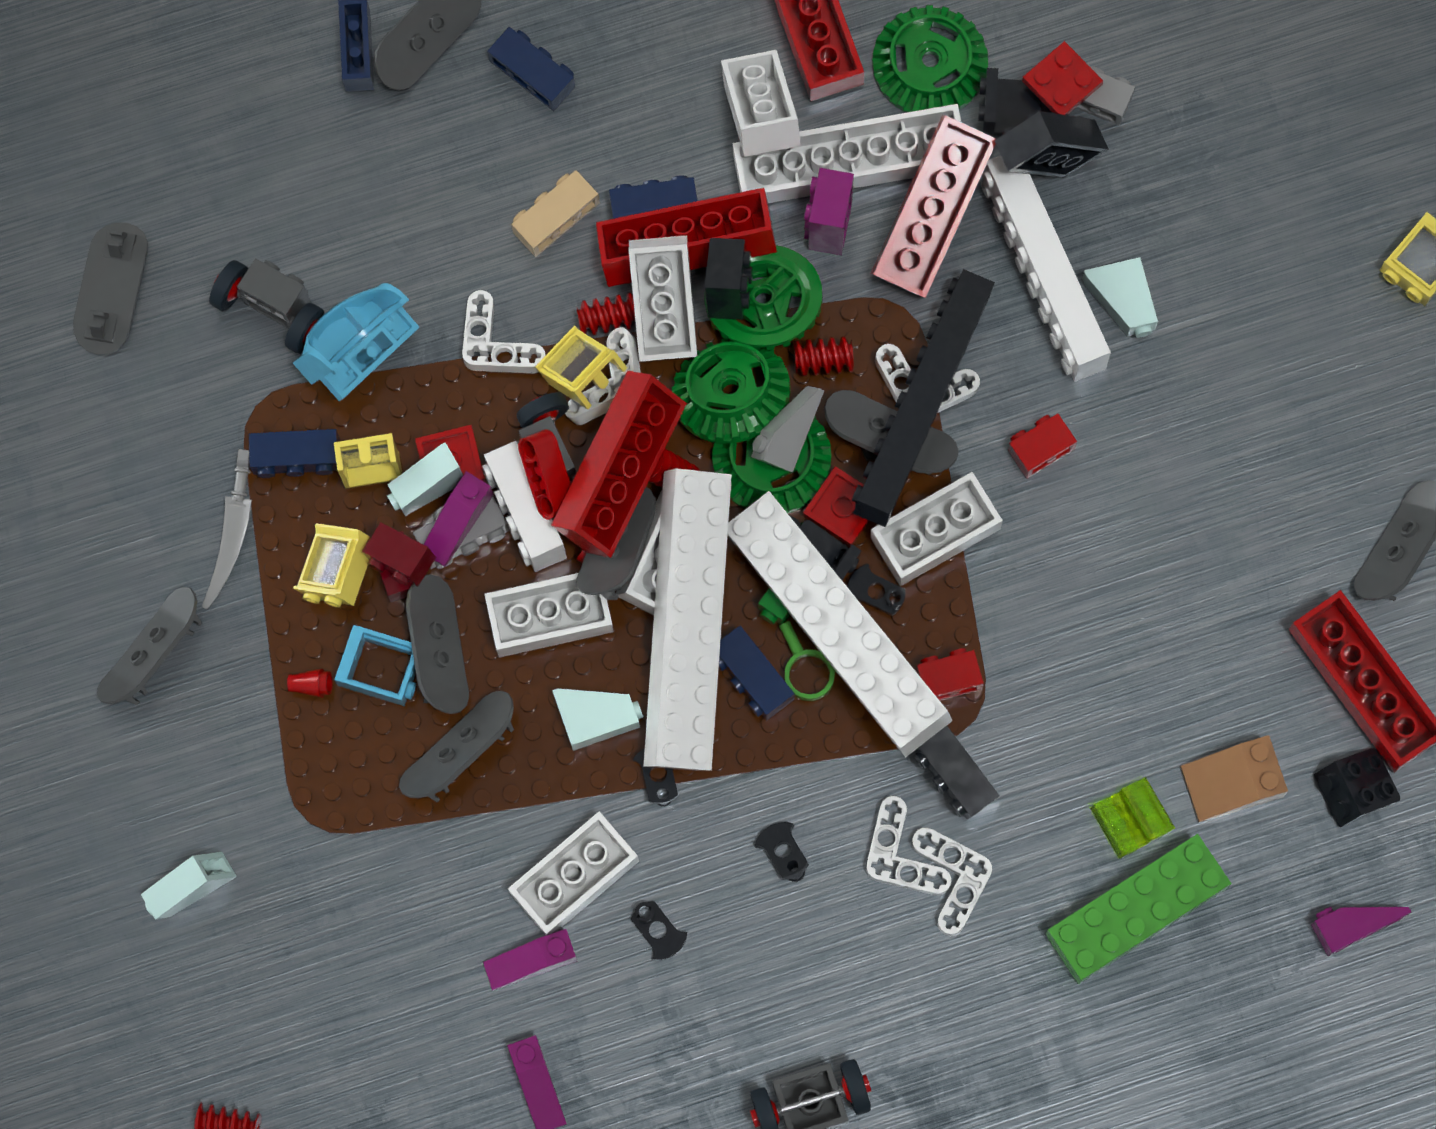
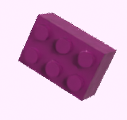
M819 168L818 177H812L810 204L806 206L804 217V239L809 240L808 250L842 256L853 201L854 174Z

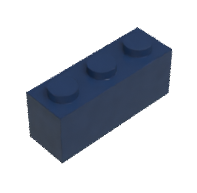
M338 0L342 81L346 92L374 90L371 17L368 1Z
M508 27L488 49L489 61L554 112L575 88L574 73L566 65L561 64L559 66L554 62L547 50L542 47L536 48L532 45L530 38L521 30L516 32L511 27Z
M684 175L675 176L670 181L663 182L648 180L643 182V185L637 186L620 184L615 186L614 189L609 190L613 219L697 201L694 177L688 178Z
M336 429L249 433L250 469L254 475H258L260 478H272L278 473H287L288 476L292 477L303 476L304 472H316L318 475L333 474V471L337 470L334 442H340L339 434Z
M738 626L720 640L719 669L721 671L726 669L732 676V679L729 680L739 694L744 692L751 700L747 704L757 717L762 715L767 721L795 700V693L741 626Z

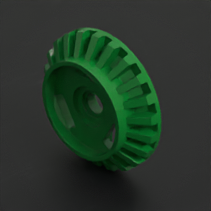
M926 5L925 8L919 9L913 7L904 14L901 12L896 15L895 19L888 22L884 26L882 33L878 35L873 50V74L885 98L895 107L906 113L958 104V108L961 110L978 95L980 91V78H986L988 51L982 34H979L975 24L972 21H967L963 14L959 12L956 14L943 6L942 9L933 8V5ZM931 27L950 32L956 37L955 42L931 31ZM896 47H905L907 71L899 72L897 68ZM932 54L938 58L939 62L934 67H928L922 62L923 57ZM954 72L959 74L955 81L939 88L934 86Z
M776 245V253L752 257L750 267H753V279L765 277L752 281V284H748L750 307L749 309H744L743 318L754 325L755 328L748 327L736 319L709 318L712 327L721 333V337L726 341L730 339L734 342L750 345L757 350L758 347H766L767 351L774 350L775 346L783 345V347L790 345L791 341L795 338L800 340L804 337V332L807 329L811 330L815 325V319L819 317L823 303L822 284L813 265L801 254ZM704 291L705 309L708 317L706 295ZM761 293H767L772 298L767 303H759L756 301V297ZM792 296L801 297L800 306L792 317H787Z
M722 339V343L716 345L710 342L706 344V349L701 352L697 350L696 357H692L689 361L684 360L681 364V371L676 373L674 377L675 384L672 387V392L687 403L679 418L683 426L701 439L724 444L743 442L760 435L761 430L788 405L791 393L787 368L781 357L774 353V350L767 351L765 347H758L757 350L750 345L730 341L729 339L727 341ZM718 363V364H717L716 366H714L707 374H705L702 378H700V376H701L709 367H711V366H713L714 364ZM757 366L763 370L765 377L764 385L760 387L756 386L751 369ZM730 384H735L739 387L733 394L723 392L724 388ZM715 406V407L727 408V409H729V410H717V409H712V408H709V407Z
M814 416L793 472L797 471L799 477L782 487L773 488L771 483L792 472L778 469L752 458L753 443L756 437L747 440L745 466L735 464L737 443L724 444L714 442L712 452L714 473L732 474L730 499L743 509L748 508L770 491L787 514L797 511L811 502L829 476L831 445L823 425L818 422L816 416Z

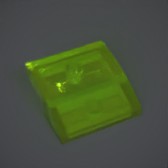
M1146 777L1122 788L1118 793L1094 804L1090 808L1119 859L1143 848L1175 829Z

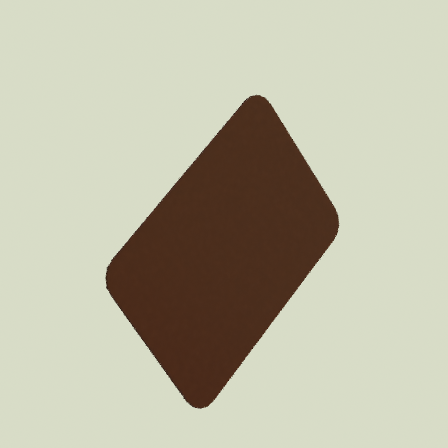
M860 297L822 303L821 313L815 319V325L811 330L807 329L804 332V337L798 340L802 348L805 346L806 339H810L814 347H816L818 338L823 340L825 346H827L830 337L834 338L837 345H839L841 336L846 338L848 344L852 340L853 372L850 373L847 365H844L842 373L839 374L835 366H832L830 374H826L824 367L820 368L819 375H815L812 368H809L807 376H803L801 369H798L796 373L794 342L798 340L796 338L786 347H783V345L775 346L774 353L781 357L789 374L791 384L789 402L806 386L824 390L815 416L818 422L823 425L831 445V468L829 474L836 466L862 484H865L867 479L863 478V474L869 461H866L860 446L843 439L831 429L825 418L824 407L826 400L835 392L851 390L898 411L899 409L895 407L896 401L876 367V353L882 345L893 344L900 349L910 369L914 368L917 370L920 362L916 361L922 345L927 347L928 345L920 323L903 306L884 298ZM799 307L789 308L787 317H792ZM744 318L743 320L736 319L738 322L748 327L755 328L754 325H752ZM711 321L695 323L697 350L701 352L706 349V344L710 342L713 345L722 343L724 338L721 337V333L712 327ZM631 332L636 339L638 351L637 332ZM608 336L593 338L607 347ZM556 344L541 347H543L547 355ZM586 348L561 376L573 382L598 354ZM501 352L496 359L500 363H507L512 359V354ZM517 353L518 363H521V353ZM884 353L882 361H888L892 366L891 373H888L891 375L896 370L893 366L895 356H888L887 353ZM489 354L488 362H492L491 354ZM532 354L529 359L530 363H535L537 354ZM478 356L472 357V360L477 361ZM692 357L640 361L641 373L651 374L672 391V387L675 384L674 377L676 373L681 371V364L684 360L689 361ZM463 358L371 372L340 401L337 400L321 380L312 385L310 382L298 383L271 392L255 406L245 425L243 448L244 450H249V433L336 429L340 441L392 433L396 448L399 451L402 473H404L420 461L415 438L472 425L481 464L485 465L484 454L520 440L518 430L523 428L517 419V412L523 406L539 396L560 391L549 385L539 372L473 371L466 367ZM629 358L623 361L625 365L629 362ZM608 363L601 370L607 379L611 378L610 365ZM716 363V364H714L713 366L709 367V368L700 376V378H702L705 374H707V373H708L714 366H716L718 363ZM758 366L751 368L756 386H763L765 382L763 370ZM900 376L894 380V385L898 389L904 390L909 387V385L905 384L907 380L905 377ZM591 381L581 392L596 385ZM730 384L724 388L723 392L733 394L739 387L735 384ZM608 393L602 395V397L599 399V403L603 402L607 398ZM563 394V395L565 396L567 402H569V400H570L571 398H569L568 396H566L565 394ZM715 406L709 407V408L717 409V410H729V409H727V408H721V407H715ZM606 413L583 425H576L566 414L554 421L555 427L575 466L576 473ZM937 413L931 427L943 432L940 413ZM678 420L665 448L696 465L700 471L714 472L712 459L714 442L695 436ZM747 440L737 443L736 465H746ZM387 445L371 447V453L388 451ZM359 450L346 451L347 457L358 456ZM949 468L930 475L911 471L891 517L951 484ZM338 470L333 471V474L330 475L304 472L303 476L298 477L288 476L287 473H278L272 478H260L258 475H254L252 471L248 474L247 479L250 500H252L251 510L286 782L294 807L311 825L330 834L354 835L646 789L642 767L634 762L633 759L637 753L645 748L654 615L618 597V600H607L614 630L612 633L500 658L496 650L485 593L579 573L582 563L576 559L583 550L558 531L564 544L567 558L535 572L532 565H525L517 545L521 541L520 539L514 541L509 530L505 533L506 536L495 543L488 541L480 545L479 549L471 555L464 556L461 554L453 558V562L444 568L437 569L435 567L429 569L426 575L431 574L442 578L453 592L469 688V700L467 706L459 713L449 714L441 712L430 703H424L425 698L419 689L415 674L413 680L416 683L414 695L411 700L407 699L405 706L340 687L334 679L353 625L411 642L406 612L407 597L390 602L380 572L369 565L365 572L366 576L363 578L365 586L362 591V602L357 609L352 611H345L341 607L328 605L320 600L319 604L308 602L303 599L304 594L296 591L293 587L298 585L316 534V523L358 529L372 537L380 522L399 532L403 531L406 536L416 540L413 532L437 520L453 490L405 516L401 508L395 511L387 495L391 494L387 485L390 482L345 488ZM795 471L772 482L771 485L773 488L782 487L795 481L799 475ZM648 482L646 487L653 492L657 501L663 488L658 487L655 483ZM493 488V489H492V492H493V495H494L493 497H494L495 500H496V497H495L494 491H496L497 488ZM731 499L728 522L745 510ZM808 504L797 511L788 513V515L796 518L800 523L804 520H809L803 516V512ZM508 513L504 514V515H503L504 518L507 517V516H509V514H508ZM868 522L853 544L861 552L857 557L859 563L851 573H847L842 580L847 587L853 573L866 564H869L873 574L899 586L870 538L871 529L878 525L874 522ZM727 536L721 639L738 626H741L785 681V667L793 654L779 627L780 625L777 622L772 625L765 621L759 615L761 611L758 610V603L769 587ZM833 536L835 539H837L838 541H840L842 544H845L844 542H842L841 540H839L838 538H836L835 536ZM334 542L320 583L329 584V570L341 565L348 543ZM964 551L900 586L905 589V600L901 609L893 616L859 601L915 671L917 665L921 664V660L930 656H938V659L949 657L950 652L961 648H966L967 652L975 651L984 683L982 690L940 700L953 720L947 726L955 737L959 736L975 722L985 701L986 683ZM878 584L872 585L868 589V595L875 600L881 599L885 594L884 588ZM897 596L890 598L892 605L900 601ZM790 614L785 622L790 621L803 650L819 651ZM365 641L352 680L398 693L411 655ZM807 656L798 659L793 664L789 679L793 687L799 692L815 694L826 687L830 672L822 660ZM322 668L325 671H330L332 674V692L323 698L288 691L287 678L289 674H299ZM718 669L712 771L673 769L675 783L682 784L899 749L835 669L834 683L828 694L815 701H805L795 697L794 701L767 721L762 715L757 717L747 704L751 700L744 692L739 694L729 681L732 679V676L726 669L723 671ZM559 688L629 694L632 702L638 701L643 718L638 719L640 728L573 751L552 690ZM495 691H504L510 694L514 706L510 722L514 730L510 732L506 729L502 734L505 739L503 741L497 739L447 786L449 789L447 794L443 790L435 793L440 799L438 802L428 796L409 798L402 794L399 783L404 772L428 752L485 696ZM655 767L651 770L650 777L655 782H662L667 777V771L664 768Z

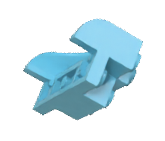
M382 283L375 288L345 299L326 312L312 326L306 337L303 353L293 364L311 385L321 380L338 401L342 400L419 328L418 324L402 307L409 299L398 288L388 283Z

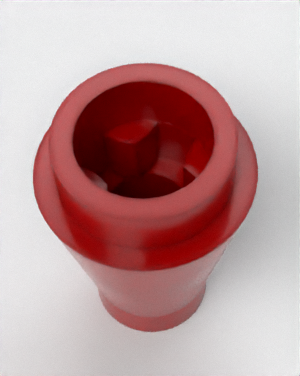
M323 668L299 674H289L287 678L288 691L323 698L332 692V674Z

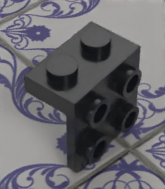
M987 68L986 78H980L979 95H985L984 104H979L978 121L983 122V133L1003 135L1002 132L1006 128L1021 124L1026 120L1025 117L1029 113L1041 110V100L1022 80L998 79L999 68Z
M810 520L801 522L800 530L841 580L844 579L847 573H851L859 563L857 557L861 552L860 549L853 544H842Z
M1375 748L1334 761L1314 774L1340 828L1354 822L1365 814L1400 801V795L1379 752Z

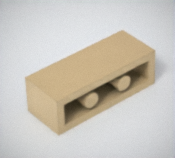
M577 170L570 175L567 173L557 181L556 187L549 193L546 191L540 194L530 209L527 211L524 209L514 217L511 224L513 234L537 257L600 204L599 194Z

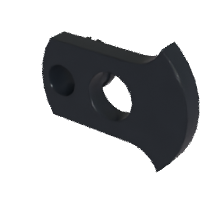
M869 564L857 569L848 583V589L858 601L893 616L903 606L905 589L873 574ZM875 584L881 585L885 590L884 596L881 599H872L868 595L870 586ZM897 596L900 601L892 605L890 598Z
M644 748L637 753L633 761L642 767L649 802L661 807L668 806L678 797L673 769L664 768L667 771V777L664 781H653L650 777V772L655 767L644 766ZM660 792H667L668 797L666 799H659L658 794Z
M779 822L768 826L758 836L755 848L764 849L768 853L783 880L801 881L809 864L792 837L794 824ZM787 844L792 848L791 853L784 858L778 857L775 854L777 847Z
M655 901L638 904L631 917V921L652 947V960H666L676 955L684 946L688 932L677 930ZM643 909H648L651 912L646 918L640 917V911ZM656 922L663 923L667 929L665 936L660 939L653 938L649 933L650 926Z

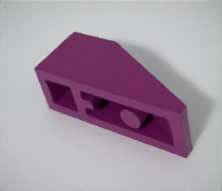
M467 471L450 494L424 543L437 557L435 561L444 567L449 563L494 496L490 485Z
M1329 907L1315 915L1317 920L1311 926L1329 957L1407 917L1411 910L1409 907H1341L1333 911L1332 907Z
M567 929L521 945L484 961L483 964L492 991L578 961Z
M535 1035L507 1045L536 1129H556L567 1125L537 1036Z

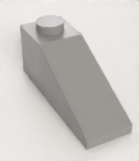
M806 386L761 430L760 435L754 440L751 457L778 469L793 473L824 390Z

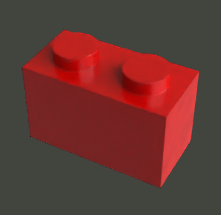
M1058 413L1052 417L1046 415L1040 418L1034 424L1036 427L1028 432L1021 430L1010 438L1012 442L1009 443L1008 452L1026 479L1076 448L1077 440Z
M966 648L957 649L950 652L949 657L938 659V656H930L922 659L921 664H918L916 667L917 674L939 701L979 691L983 688L984 683L974 650L967 652Z

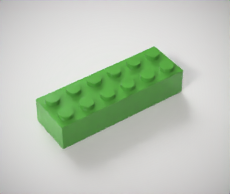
M1196 834L1049 928L1045 935L1079 985L1224 892L1232 883L1199 834Z

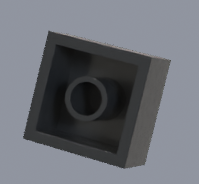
M710 238L705 279L708 318L743 320L744 309H749L750 307L748 284H752L753 267H750L751 251H746L745 239Z

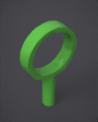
M790 621L785 622L779 627L793 654L785 667V682L795 693V697L801 700L815 701L821 699L828 694L833 686L835 678L834 668L821 652L803 650ZM807 656L816 657L827 665L830 672L829 681L822 691L815 694H804L793 687L789 679L790 670L793 664L800 658Z

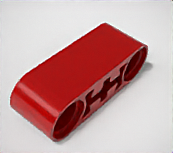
M544 429L520 439L518 450L537 510L544 519L550 520L556 516L571 483L557 439L553 432Z

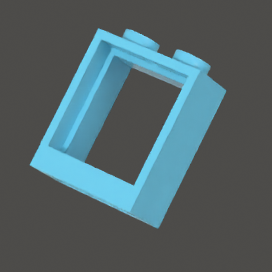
M353 625L334 680L340 687L405 706L407 699H412L416 689V683L413 682L416 670L412 644L409 641ZM365 641L411 655L398 693L352 680Z

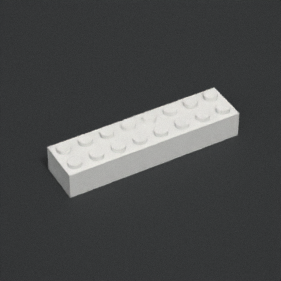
M958 104L799 131L801 146L766 152L760 155L744 157L741 143H733V157L740 192L765 188L768 203L810 196L812 177H818L819 168L854 174L853 188L914 178L941 117L946 115L961 122Z
M1001 155L988 160L985 172L982 173V190L986 198L991 197L994 203V207H992L994 217L998 223H1003L1006 230L1003 233L1005 241L1009 248H1014L1018 256L1015 257V262L1021 274L1025 272L1029 282L1026 283L1031 298H1037L1040 308H1038L1040 319L1043 324L1048 323L1052 333L1049 334L1054 349H1060L1063 356L1061 364L1066 375L1071 374L1074 382L1105 370L1111 354L1110 349L1030 174L1008 171Z

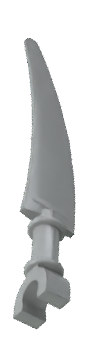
M238 449L237 468L234 469L237 472L234 491L231 492L233 497L225 496L220 550L211 583L202 604L204 609H208L227 581L239 556L246 534L252 500L244 499L248 495L245 491L248 474L251 473L249 470V450Z

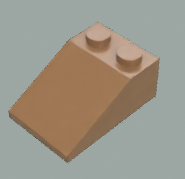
M1269 735L1235 745L1180 767L1199 823L1283 798L1288 792Z

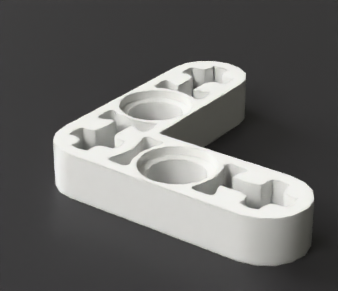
M478 290L473 292L467 301L462 350L466 367L473 371L538 373L539 371L535 366L546 356L543 347L530 343L491 342L494 319L493 298L487 291ZM483 300L485 301V305L482 308L483 316H478L477 305ZM476 325H483L486 327V332L481 336H474L471 334V329ZM474 352H480L477 361L472 360ZM488 352H491L492 362H488ZM501 352L512 354V359L507 363H500L496 358ZM517 353H521V363H518ZM532 354H537L535 363L529 362Z
M623 327L616 328L609 334L606 342L607 348L614 350L622 361L629 358V362L626 365L627 369L623 372L616 365L609 362L611 378L608 379V386L605 389L594 386L582 392L592 405L589 409H586L572 399L569 400V409L565 414L576 425H583L607 413L627 371L641 373L636 339L627 329ZM608 393L607 398L603 402L599 403V399L602 397V395Z
M885 344L878 349L875 364L894 400L897 402L901 391L907 393L908 388L904 390L896 388L894 380L900 376L908 378L911 369L897 346ZM884 353H887L888 356H895L893 366L896 370L891 375L888 373H891L892 366L888 361H882ZM963 369L955 373L951 382L953 387L950 385L947 391L949 399L942 402L938 413L976 394L980 385V379L975 371ZM962 378H965L966 381H973L971 389H968L967 386H962L957 389V396H955L953 388L961 384Z
M897 796L887 797L882 801L866 865L868 876L877 882L936 896L945 894L951 885V876L946 869L896 857L907 806ZM892 803L898 804L897 809L902 811L901 814L896 813L893 822L894 825L899 824L898 829L891 825H881L882 820L886 823L888 822L889 811L885 810V807H891ZM883 831H890L895 836L894 844L889 847L882 846L878 841V836ZM878 860H883L885 867L893 869V862L899 864L895 872V879L890 878L892 872L882 871L881 875L875 874V868L871 867V865L877 864ZM911 866L916 870L917 878L913 882H905L901 879L900 871L904 867ZM922 869L928 871L926 877L935 878L936 874H941L942 880L946 881V885H940L939 889L933 888L934 883L926 880L924 881V886L918 885L922 878Z
M921 828L916 831L912 839L914 851L920 856L959 875L937 921L938 928L944 935L955 936L963 930L991 876L992 864L985 856L930 828ZM930 835V842L938 846L939 841L945 844L940 848L939 855L936 857L933 855L936 849L927 846L925 849L920 848L921 842L917 839ZM946 849H957L960 852V860L955 864L946 862L943 856ZM967 854L971 856L968 861L975 866L979 862L983 863V870L987 873L985 875L980 873L976 877L973 875L974 870L966 865L965 871L959 868L964 863ZM969 888L973 893V900L968 904L960 903L956 898V893L959 889ZM950 903H953L958 909L967 910L965 915L961 911L956 918V922L960 924L958 927L946 928V921L943 918H950L955 909L949 907Z

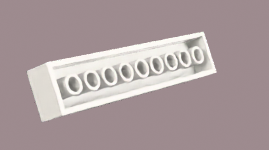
M678 468L664 471L644 766L712 771L732 474Z
M770 491L728 522V537L905 758L953 721L948 710Z

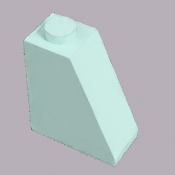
M1140 257L1084 270L1082 278L1084 286L1127 337L1135 335L1137 338L1152 334V331L1156 329L1158 320Z
M441 444L387 484L391 491V494L387 495L395 511L401 508L404 515L407 516L456 487L463 477V473L447 444Z
M559 688L552 690L573 751L640 728L638 719L643 718L638 701L632 702L629 694Z
M223 852L194 855L144 891L141 896L145 901L147 911L155 920L175 915L237 876Z

